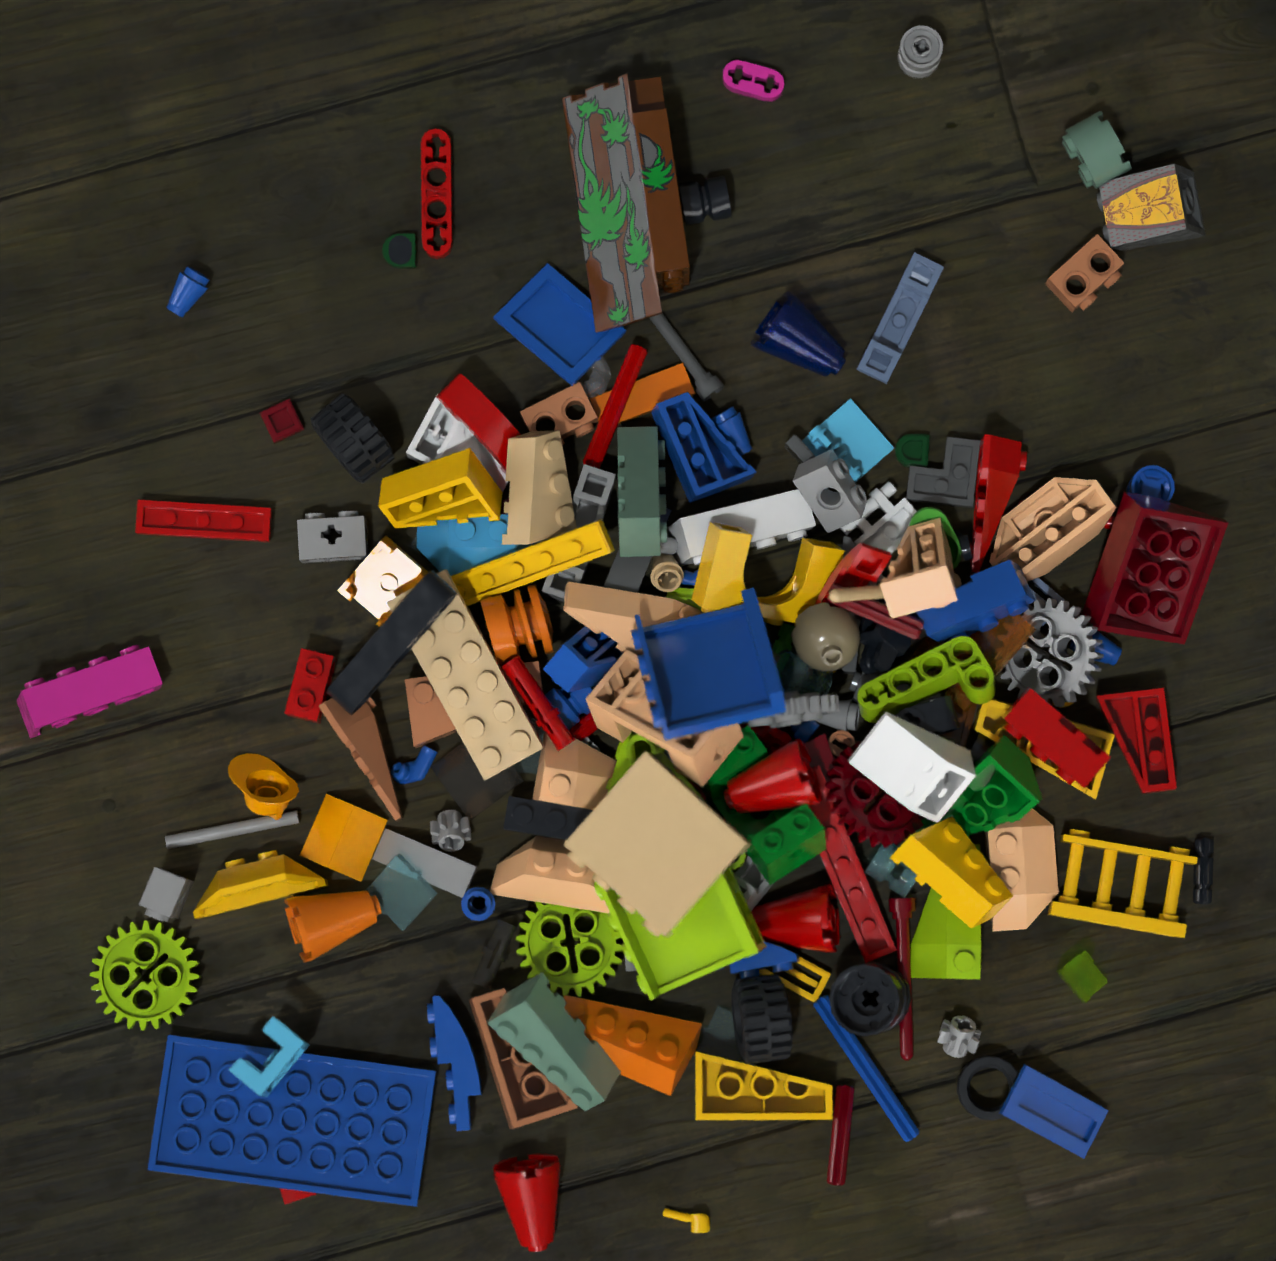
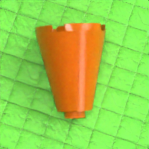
M367 890L292 896L284 899V903L289 906L285 908L293 940L295 944L302 943L304 952L299 953L304 963L313 961L377 923V915L382 914L377 896H370Z

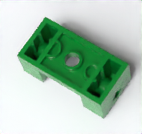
M747 725L741 729L743 738L706 784L703 787L698 786L718 814L752 844L746 850V853L769 885L826 850L825 829L807 804L795 808L769 810V815L764 819H755L751 816V812L738 813L735 808L730 809L724 797V789L728 788L727 782L768 756L767 749Z

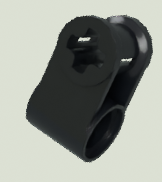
M951 695L905 708L896 715V717L905 720V716H908L910 721H916V726L935 735L960 729Z

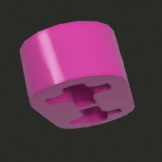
M734 60L728 63L723 70L724 86L731 92L767 102L777 100L783 93V76L774 69L742 60ZM736 69L743 70L742 76L752 80L751 82L740 80L738 84L732 83L733 77L728 74L735 73ZM768 78H773L774 85L778 86V89H772L770 93L764 92V86L755 83V81L767 82Z

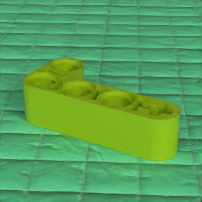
M959 636L861 686L857 694L860 714L864 720L870 723H877L885 712L895 715L901 710L911 707L956 683H959L966 697L971 702L985 704L992 700L995 695L994 673L976 642L970 637ZM961 653L971 655L967 660L956 659V656ZM932 668L941 670L938 675L931 676L926 674ZM977 680L987 682L983 687L972 686V683ZM903 683L911 685V688L905 691L896 689L898 685Z

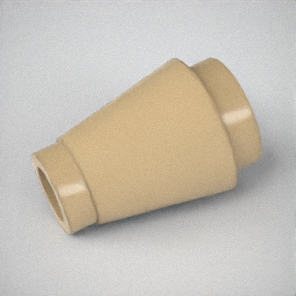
M660 553L661 556H653L650 579L653 586L660 591L672 592L682 583L684 572L673 555Z

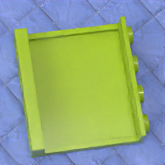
M730 866L672 930L673 934L671 937H665L662 934L656 937L643 925L646 919L637 911L631 914L617 901L621 897L612 888L606 891L594 882L597 895L601 900H605L610 911L608 918L611 926L615 931H619L623 939V952L627 960L631 963L633 962L638 972V985L644 994H648L650 1000L742 958H748L767 947Z

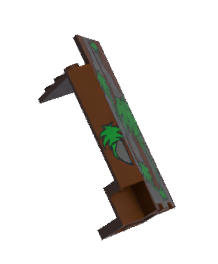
M625 74L618 77V83H601L585 89L586 94L569 95L562 98L596 333L662 314L659 289H663L664 293H676L683 291V286L689 285L690 266L661 77L628 81V76Z

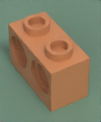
M1097 234L1054 272L1045 284L1072 313L1078 307L1084 311L1098 298L1094 293L1099 288L1105 285L1108 289L1122 277L1119 270L1123 267L1124 262ZM1094 258L1104 259L1108 265V270L1096 272L1091 266V260ZM1078 280L1083 285V292L1077 295L1070 293L1066 288V282Z
M580 382L520 411L529 432L537 431V424L541 420L548 419L554 422V431L560 430L562 446L565 444L563 439L573 434H576L577 438L592 432L595 429L593 424L598 423V417ZM577 404L585 409V414L581 419L571 420L567 417L566 411L571 405Z

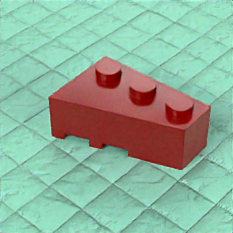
M1029 686L1002 716L1008 722L1003 728L1018 741L1023 736L1033 744L1029 750L1044 763L1048 759L1052 760L1059 767L1055 773L1069 785L1076 781L1081 787L1085 788L1111 758Z

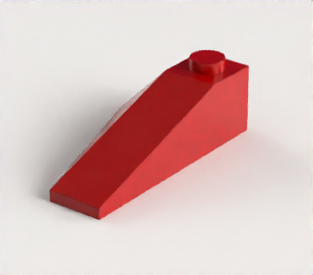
M984 434L980 441L972 531L973 559L970 560L969 576L979 572L1018 480L1019 473L1026 470L1027 451H1021L1022 442Z

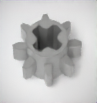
M445 810L439 813L437 821H430L432 844H439L440 848L444 851H457L463 847L464 840L470 841L472 839L469 817L462 818L461 813L456 810Z
M955 1016L951 1022L944 1019L937 1040L938 1043L943 1044V1050L955 1058L966 1056L968 1051L975 1054L981 1031L976 1030L975 1022L966 1016Z

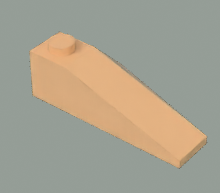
M568 582L565 585L563 611L594 633L600 634L603 632L617 642L616 648L623 653L627 649L638 656L643 655L642 649L635 650L631 630L637 629L634 615H640L642 627H647L703 613L695 607L672 598L575 582Z
M544 733L542 743L545 747L540 752L532 800L594 810L607 795L608 790L605 788L608 779L613 776L617 761L578 739L557 751L549 736Z

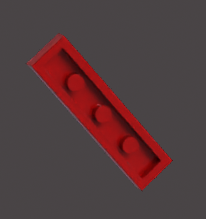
M138 500L135 533L139 535L270 542L272 508Z

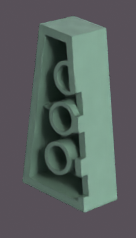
M658 426L617 427L620 557L661 556L660 543H667V522H660V515H666V494L659 495V487H666L665 467H658V460H665V440H658Z
M541 972L504 994L487 1024L502 1039L506 1040L520 1052L525 1060L531 1062L551 1083L568 1095L574 1104L587 1111L605 1101L621 1071L597 1041L587 1038L584 1034L585 1025L579 1018L572 1019L564 1008L566 1001L559 993L553 995L547 987L549 980Z

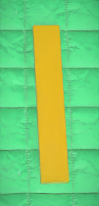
M600 519L452 575L451 578L464 602L469 606L480 602L482 598L518 588L609 554L615 549L604 522Z

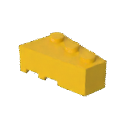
M471 448L382 478L378 507L394 528L437 525V520L457 519L458 524L468 523L469 518L488 517L489 521L500 520L502 491Z
M953 817L910 835L890 857L897 865L902 861L917 874L914 880L921 886L927 883L942 896L939 901L971 929L992 919L1013 897L1003 880L995 873L985 860L983 854L975 847L965 834L963 828Z

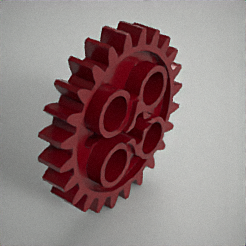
M856 742L853 746L842 751L840 756L832 761L834 767L827 771V775L832 779L825 784V787L833 790V793L827 796L826 800L836 803V806L830 812L832 814H841L842 817L837 824L843 825L847 823L849 825L847 832L849 836L857 831L860 843L870 838L871 847H875L879 843H882L884 848L889 847L893 843L897 846L924 825L921 820L925 817L910 811L883 789L879 792L880 788L877 784L849 763L848 759L861 744ZM876 796L877 801L870 805L866 814H864V808Z

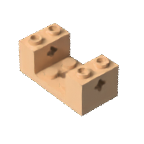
M626 649L586 698L596 727L621 742H624L633 731L668 750L675 771L703 787L743 738L739 723L665 740L662 727H654L650 708H653L656 703L655 701L648 702L644 682L650 681L649 675H641L638 655Z

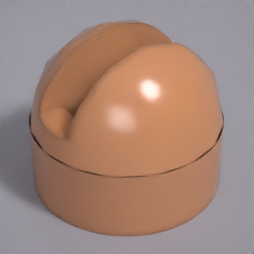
M844 730L834 732L828 740L834 757L840 756V753L843 751L832 743L834 739L846 747H851L855 744L853 736Z

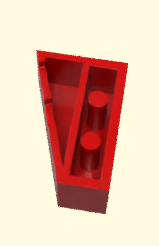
M1164 688L1096 696L1100 709L1112 733L1115 734L1114 738L1141 793L1148 794L1176 790L1177 785Z

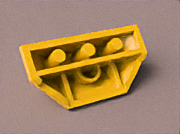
M277 850L258 854L259 861L247 864L244 858L225 863L226 869L217 871L193 911L194 919H201L328 887V881L287 855L278 856Z

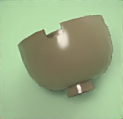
M820 603L807 608L795 620L796 626L791 633L792 641L799 658L807 666L822 672L835 671L845 667L856 655L860 645V630L852 612L841 607H830L829 603Z

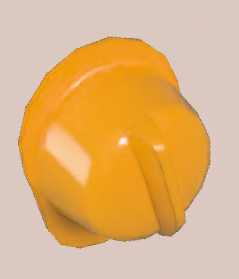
M246 753L238 755L230 761L228 775L233 783L244 793L246 806L249 810L258 815L270 816L274 820L281 819L283 811L299 792V787L295 780L288 776L275 762L259 754Z

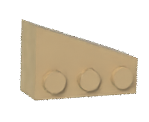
M560 430L532 431L508 438L506 481L510 482L509 502H504V513H508L507 534H502V545L532 544L576 529L577 525Z

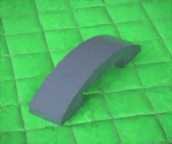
M914 252L882 320L857 367L858 371L885 384L888 383L944 266Z

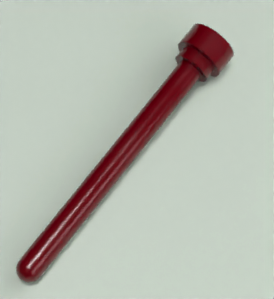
M888 898L889 912H892V919H896L897 970L903 974L908 982L911 994L909 1011L899 1024L900 1056L903 1060L908 1061L914 1055L909 918H913L912 912L916 911L915 898Z

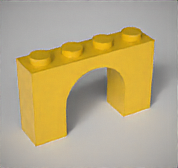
M709 522L691 599L701 607V611L704 613L743 604L741 591L746 590L743 572L752 535L742 527ZM802 537L795 570L789 583L776 594L757 597L763 621L782 626L783 621L792 622L796 626L795 620L798 615L807 608L814 606L827 580L842 561L845 550L833 542Z

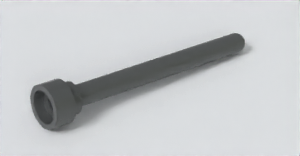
M663 313L650 317L653 324L696 380L694 383L697 387L695 392L701 400L705 402L711 398L710 394L714 391L716 394L720 392L724 385L718 376H713L710 372L706 373Z

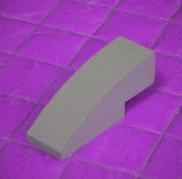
M386 828L372 858L375 861L462 898L468 891L478 868Z

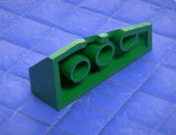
M1003 735L973 764L976 776L939 822L953 817L969 837V835L983 830L985 832L993 830L999 824L1020 820L1042 799L1030 758L1008 737ZM925 817L921 820L924 825L916 832L930 827L937 822Z

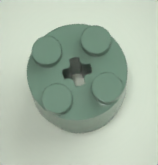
M1102 111L1065 130L1066 135L1062 136V144L1070 159L1077 157L1080 162L1078 173L1086 188L1093 185L1097 189L1107 181L1132 170L1129 161L1123 163L1122 154L1125 151L1109 121L1101 122L1103 120Z

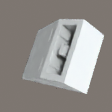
M435 397L406 451L408 458L422 465L471 448L502 493L509 482L506 481V474L500 469L501 465L464 423L457 421Z
M888 712L884 713L848 759L853 767L907 809L937 823L976 776L970 750Z

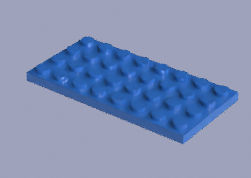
M168 1035L148 1170L418 1207L437 1071L303 1053L266 1098L259 1096L231 1073L229 1069L237 1059L242 1058L243 1060L250 1061L263 1072L266 1069L263 1064L277 1049Z

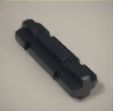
M1198 838L1194 844V852L1197 853L1198 859L1197 864L1194 865L1193 884L1196 885V889H1193V902L1196 904H1210L1212 902L1210 885H1213V858H1211V853H1214V841L1210 838Z

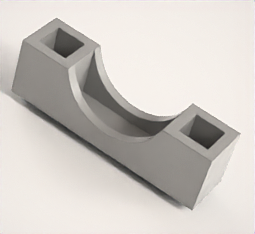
M586 464L583 465L572 500L577 528L604 519L617 480L616 474ZM589 561L547 576L542 589L543 596L564 602L565 585L568 582L582 583Z

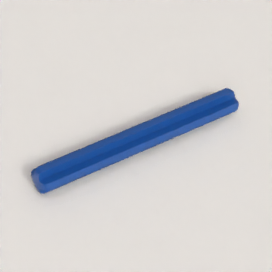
M824 995L813 1003L814 1008L905 1142L911 1141L918 1136V1128L855 1034L849 1033L838 1024L831 1012L829 996Z

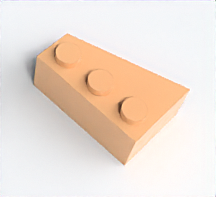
M941 518L908 526L897 548L898 557L896 560L891 561L888 566L890 574L888 578H883L880 583L891 619L932 607L942 608L953 601H957L952 553Z

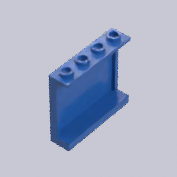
M754 588L741 591L742 605L652 626L642 627L640 615H634L637 629L631 630L635 650L642 649L643 655L637 656L642 676L649 675L650 681L644 682L648 702L655 701L656 707L650 708L654 727H662L665 740L786 712L782 686Z

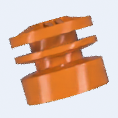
M535 584L527 586L531 600L529 602L523 603L519 589L514 590V606L508 607L502 594L480 599L495 657L500 666L505 665L518 655L520 656L519 646L525 644L532 658L537 657L535 641L542 640L545 654L554 652L552 647L554 632L546 603L537 591Z

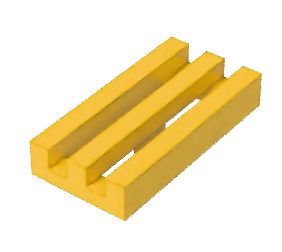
M799 956L800 961L796 963L822 976L820 982L795 969L785 972L816 988L814 993L811 994L780 976L779 978L783 982L784 987L814 1003L818 1000L831 973ZM765 968L759 969V973L762 975L774 974Z

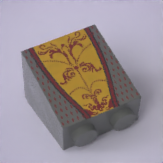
M1171 164L1111 179L1099 186L1100 192L1097 193V202L1101 212H1104L1106 225H1103V235L1106 243L1110 244V248L1123 251L1206 236L1194 171L1177 164Z

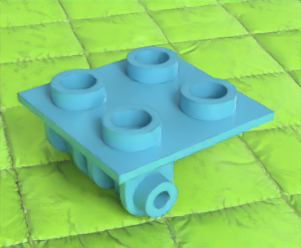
M851 398L822 424L814 427L808 433L809 435L802 440L815 457L833 449L837 457L843 459L847 464L849 475L854 482H857L894 449L891 443Z

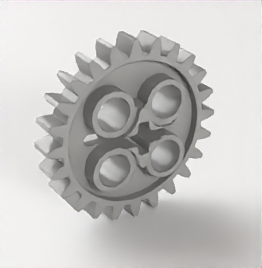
M1048 598L1046 605L1043 600L1037 599L1034 602V608L1028 605V609L1023 612L1024 615L1012 616L1015 621L1014 624L1004 623L1003 626L1009 633L1008 635H998V639L1004 642L1005 645L1003 648L996 649L995 652L1004 655V659L996 663V665L1006 667L1007 669L1002 674L1001 679L1012 680L1008 690L1017 691L1020 689L1018 693L1019 698L1029 686L1051 706L1054 703L1055 707H1064V698L1068 702H1076L1075 692L1086 695L1087 691L1083 684H1095L1096 682L1090 675L1091 671H1101V668L1094 664V659H1100L1104 655L1095 652V647L1103 643L1102 640L1092 638V635L1097 632L1098 627L1086 626L1091 617L1089 615L1079 617L1081 608L1073 606L1069 609L1068 601L1061 600L1057 604L1056 599ZM1044 622L1049 626V633L1045 638L1040 633L1041 625ZM1029 636L1040 647H1049L1050 654L1071 664L1072 670L1070 671L1059 660L1048 659L1049 653L1027 642L1026 637ZM1070 640H1073L1076 650L1070 657L1067 653V644ZM1027 650L1032 655V661L1028 667L1023 662V656ZM1053 668L1058 672V680L1054 685L1049 679V674Z
M798 691L783 693L786 707L785 713L739 724H748L749 727L769 725L771 728L798 725L805 721L823 719L822 715L840 711L838 695L820 696V692L800 694Z

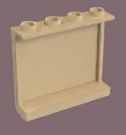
M646 751L564 843L570 850L567 856L581 868L587 865L595 873L592 877L593 880L603 889L608 891L612 888L621 897L617 901L628 912L633 914L637 911L646 919L643 925L656 937H659L660 934L665 937H671L673 934L672 930L738 855L744 854L752 845L652 753Z

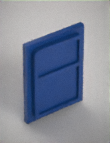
M548 263L493 316V319L571 386L626 333V329L622 326L596 333L591 299Z

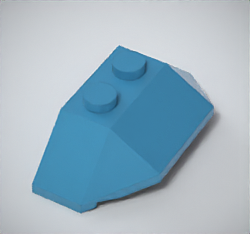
M500 514V520L489 521L488 517L469 518L468 523L458 524L457 519L437 520V525L417 527V549L439 572L447 569L450 576L539 542L526 545H502V534H507L508 514Z

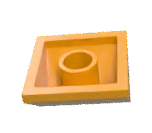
M326 794L299 856L362 882L388 820Z

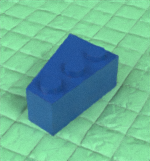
M584 626L563 644L543 670L556 684L568 693L596 686L621 657L623 652L616 648L617 642L603 632L596 634Z

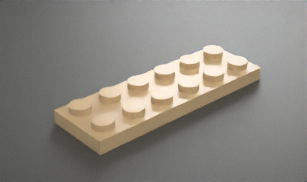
M445 569L437 575L458 594L414 645L412 650L485 781L543 749L545 746L450 574ZM413 588L386 602L391 613L395 611Z

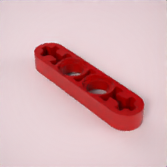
M441 129L427 131L421 140L422 245L426 254L434 259H441L449 255L453 245L452 146L449 136ZM434 137H439L441 143H446L445 146L439 148L440 161L446 159V163L434 161L432 147H427V144L433 143ZM427 159L434 161L426 164ZM433 169H441L446 174V180L440 186H432L427 181V176ZM437 201L442 202L447 209L445 215L439 219L430 217L427 212L429 205ZM428 224L437 227L447 224V229L440 227L442 241H447L446 245H441L440 251H434L433 245H428V241H434V228L427 229Z

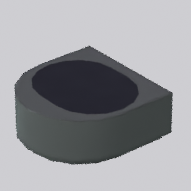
M793 435L785 443L786 450L800 464L815 457L797 435Z

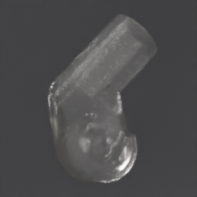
M604 356L591 367L592 373L589 381L583 383V389L588 397L593 398L597 394L602 395L607 389L611 378V370Z

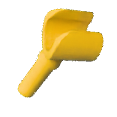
M665 1208L663 1211V1216L691 1222V1233H707L710 1231V1219L704 1213L690 1214Z

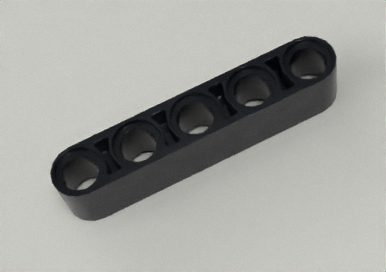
M433 570L428 572L335 679L326 693L350 715L357 712L451 604L458 593Z

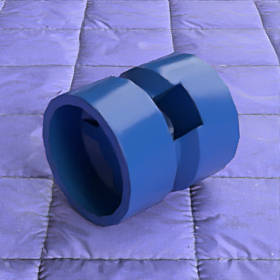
M1148 465L1141 468L1129 480L1126 492L1152 496L1168 502L1175 491L1174 480L1171 474L1165 468L1157 465Z
M562 687L560 689L552 688L545 694L554 709L558 707L560 710L559 716L568 730L580 722V715L582 713H591L586 702V698L592 692L591 687L568 693Z

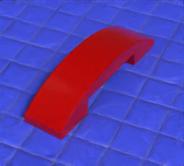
M459 373L436 397L457 421L464 423L501 465L500 469L506 474L508 438L521 434L476 386Z
M862 542L859 543L835 568L814 605L829 603L830 607L840 608L827 601L831 586L837 583L846 588L867 586L869 581L876 582L892 557L891 552Z

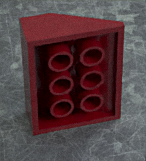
M1124 492L1082 615H1089L1091 617L1089 622L1094 627H1098V631L1185 645L1229 522L1156 497Z

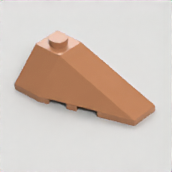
M370 697L353 715H350L333 698L319 705V708L343 744L350 749L354 760L363 773L367 775L372 787L395 821L399 822L403 819L377 718L372 711L377 706L374 700Z

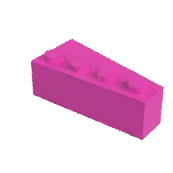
M134 645L121 650L120 657L108 660L107 656H102L88 662V668L77 671L75 667H71L56 673V679L45 682L44 678H39L24 684L25 689L21 690L17 704L30 739L41 735L40 729L46 725L51 724L52 727L60 728L76 720L78 714L83 713V716H91L109 708L108 704L112 702L115 705H120L159 690L163 683L150 648L140 649L139 645Z

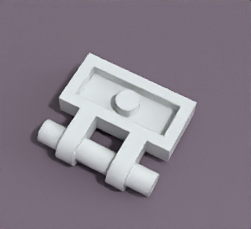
M889 481L880 489L875 488L869 493L870 498L867 500L861 519L847 524L840 529L848 535L857 527L863 535L854 542L856 546L862 542L892 554L897 550L912 516L917 511L905 498L895 506L888 500L897 492ZM876 509H882L885 515L871 526L866 518Z

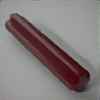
M837 583L831 586L827 596L828 602L912 639L919 638L924 627L922 620L908 614L891 619L887 605L874 599L832 602L829 598L830 591L846 587Z
M840 1084L836 1087L827 1182L830 1185L842 1186L846 1180L854 1087L851 1085Z

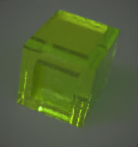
M1082 950L1057 971L1058 975L1082 1003L1088 1002L1092 995L1107 984V979L1095 966L1093 958L1086 950Z

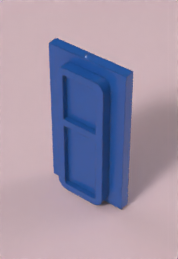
M1023 1065L999 1113L1084 1159L1109 1110L1027 1065Z

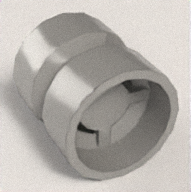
M921 25L912 27L905 32L900 42L897 59L903 72L913 78H924L936 71L943 53L941 36L929 26Z

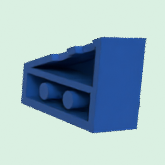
M688 392L657 403L651 411L662 440H665V447L689 504L749 481L757 473L735 450L736 447L730 440L727 441L714 426L715 423Z
M1007 560L970 576L971 581L956 588L957 601H953L942 608L932 607L917 611L919 619L924 622L923 628L927 636L944 644L959 636L968 637L979 630L980 632L989 631L999 624L998 620L1008 615L1012 617L1025 612L1028 609V605L1036 600L1020 566L1012 560Z

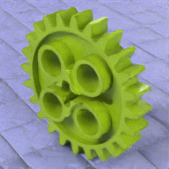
M535 902L538 910L536 913L526 910L525 914L531 920L530 923H519V927L526 932V935L516 936V941L525 944V947L516 950V953L519 956H527V959L520 966L521 969L532 968L527 976L529 980L543 972L549 980L548 984L551 985L550 991L553 995L559 988L562 989L563 997L569 995L570 990H575L577 997L581 998L582 988H587L593 995L595 994L594 983L597 982L601 986L606 987L603 976L605 974L611 977L616 976L611 965H622V960L615 956V953L623 952L622 945L616 943L622 937L619 931H614L611 926L608 913L553 904L543 905L541 902ZM565 914H568L570 917L574 941H580V944L575 945L578 965L577 973H573L571 970L568 948L565 946L561 947V944L566 942L563 922ZM581 916L590 917L594 921L593 929L587 933L579 932L575 928L576 920ZM547 922H556L561 927V931L557 937L547 938L542 934L543 925ZM587 949H593L599 953L600 959L593 966H586L580 960L581 954ZM553 955H561L566 959V966L563 970L554 972L547 967L548 959Z
M144 921L142 930H139L135 922H130L129 933L124 928L118 927V939L107 935L106 938L110 946L108 948L98 946L97 949L103 954L102 959H92L94 964L100 966L99 971L90 973L91 977L99 978V983L93 985L91 990H101L102 995L97 998L96 1003L107 1002L108 1006L103 1013L108 1015L114 1011L117 1012L115 1023H120L124 1018H127V1028L129 1029L134 1027L136 1021H139L141 1031L147 1029L149 1021L152 1022L155 1029H160V1019L162 1018L168 1024H172L173 1018L171 1013L175 1012L177 1015L183 1016L184 1011L180 1005L182 1003L187 1005L193 1004L192 1000L187 996L188 992L199 991L198 988L191 985V980L200 979L201 975L192 973L191 968L196 967L200 963L199 961H189L188 958L195 949H183L182 946L187 938L183 936L177 940L173 939L176 933L175 928H171L164 934V925L160 922L154 930H151L150 921ZM144 942H149L154 947V956L149 961H143L138 956V948ZM163 954L168 955L167 960L150 973L149 976L152 979L150 983L141 982L128 997H123V992L140 979V968L148 970ZM121 965L127 967L130 973L129 980L123 985L116 983L113 977L114 970ZM168 966L173 967L178 975L176 982L171 986L165 985L161 980V972ZM142 990H148L153 997V1002L147 1009L140 1008L136 1001L138 993Z

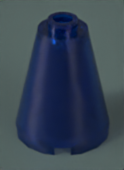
M789 290L786 291L783 296L787 300L782 305L776 302L755 332L760 336L759 340L752 339L751 346L824 377H827L830 373L836 375L846 362V358L843 357L845 349L794 293Z

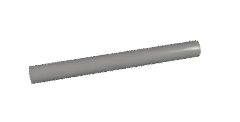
M294 810L284 812L279 820H274L270 816H264L165 836L167 849L298 824L300 820L298 811Z

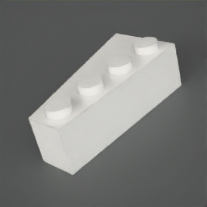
M796 489L680 518L667 528V537L677 540L678 548L673 556L680 567L693 563L694 565H700L709 522L742 527L752 535L749 548L756 546L757 550L777 544L776 540L786 537L788 542L800 540L802 537L806 538L808 537L807 531L814 528L816 523L812 509L800 491Z

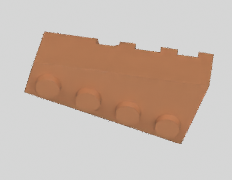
M539 661L524 663L543 691ZM503 670L521 705H526L514 684ZM427 676L405 679L413 746L419 748L427 743L457 732Z

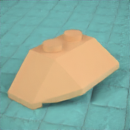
M1054 477L1001 518L994 550L991 553L989 562L992 566H995L1007 560H1012L1020 566L1027 582L1046 575L1099 535L1117 507L1097 480Z
M1033 808L1020 820L999 824L995 829L985 832L987 862L1013 895L1012 899L991 919L992 932L1027 929L1059 893L1054 826Z
M535 836L496 866L490 889L492 895L603 913L610 912L605 900H601L595 891V881L592 878L595 873L587 865L583 868L579 867L567 856L570 852L564 845L567 840Z

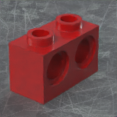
M301 648L284 712L287 716L321 724L323 712L319 705L327 701L328 694L326 691L331 685L337 662L334 656Z

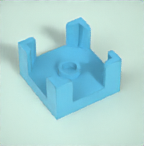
M275 1017L269 1020L263 1031L283 1048L280 1051L275 1050L263 1064L266 1069L262 1072L250 1061L243 1060L242 1058L237 1059L229 1069L231 1073L259 1096L266 1098L310 1045Z

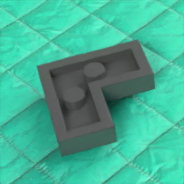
M947 437L943 470L910 466L906 500L972 508L980 441Z

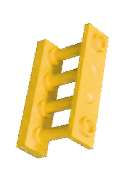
M1070 829L1069 835L1063 834L1060 836V842L1071 844L1063 895L1059 896L1058 902L1051 901L1049 903L1048 915L1185 938L1187 924L1178 923L1179 916H1176L1184 864H1197L1198 857L1189 856V849L1170 847L1169 852L1118 844L1090 839V832ZM1084 846L1104 850L1096 902H1092V907L1078 905L1079 899L1076 898ZM1118 852L1137 855L1129 908L1126 907L1125 913L1112 911V905L1109 904ZM1151 858L1171 861L1163 913H1159L1158 919L1145 917L1146 911L1143 910Z

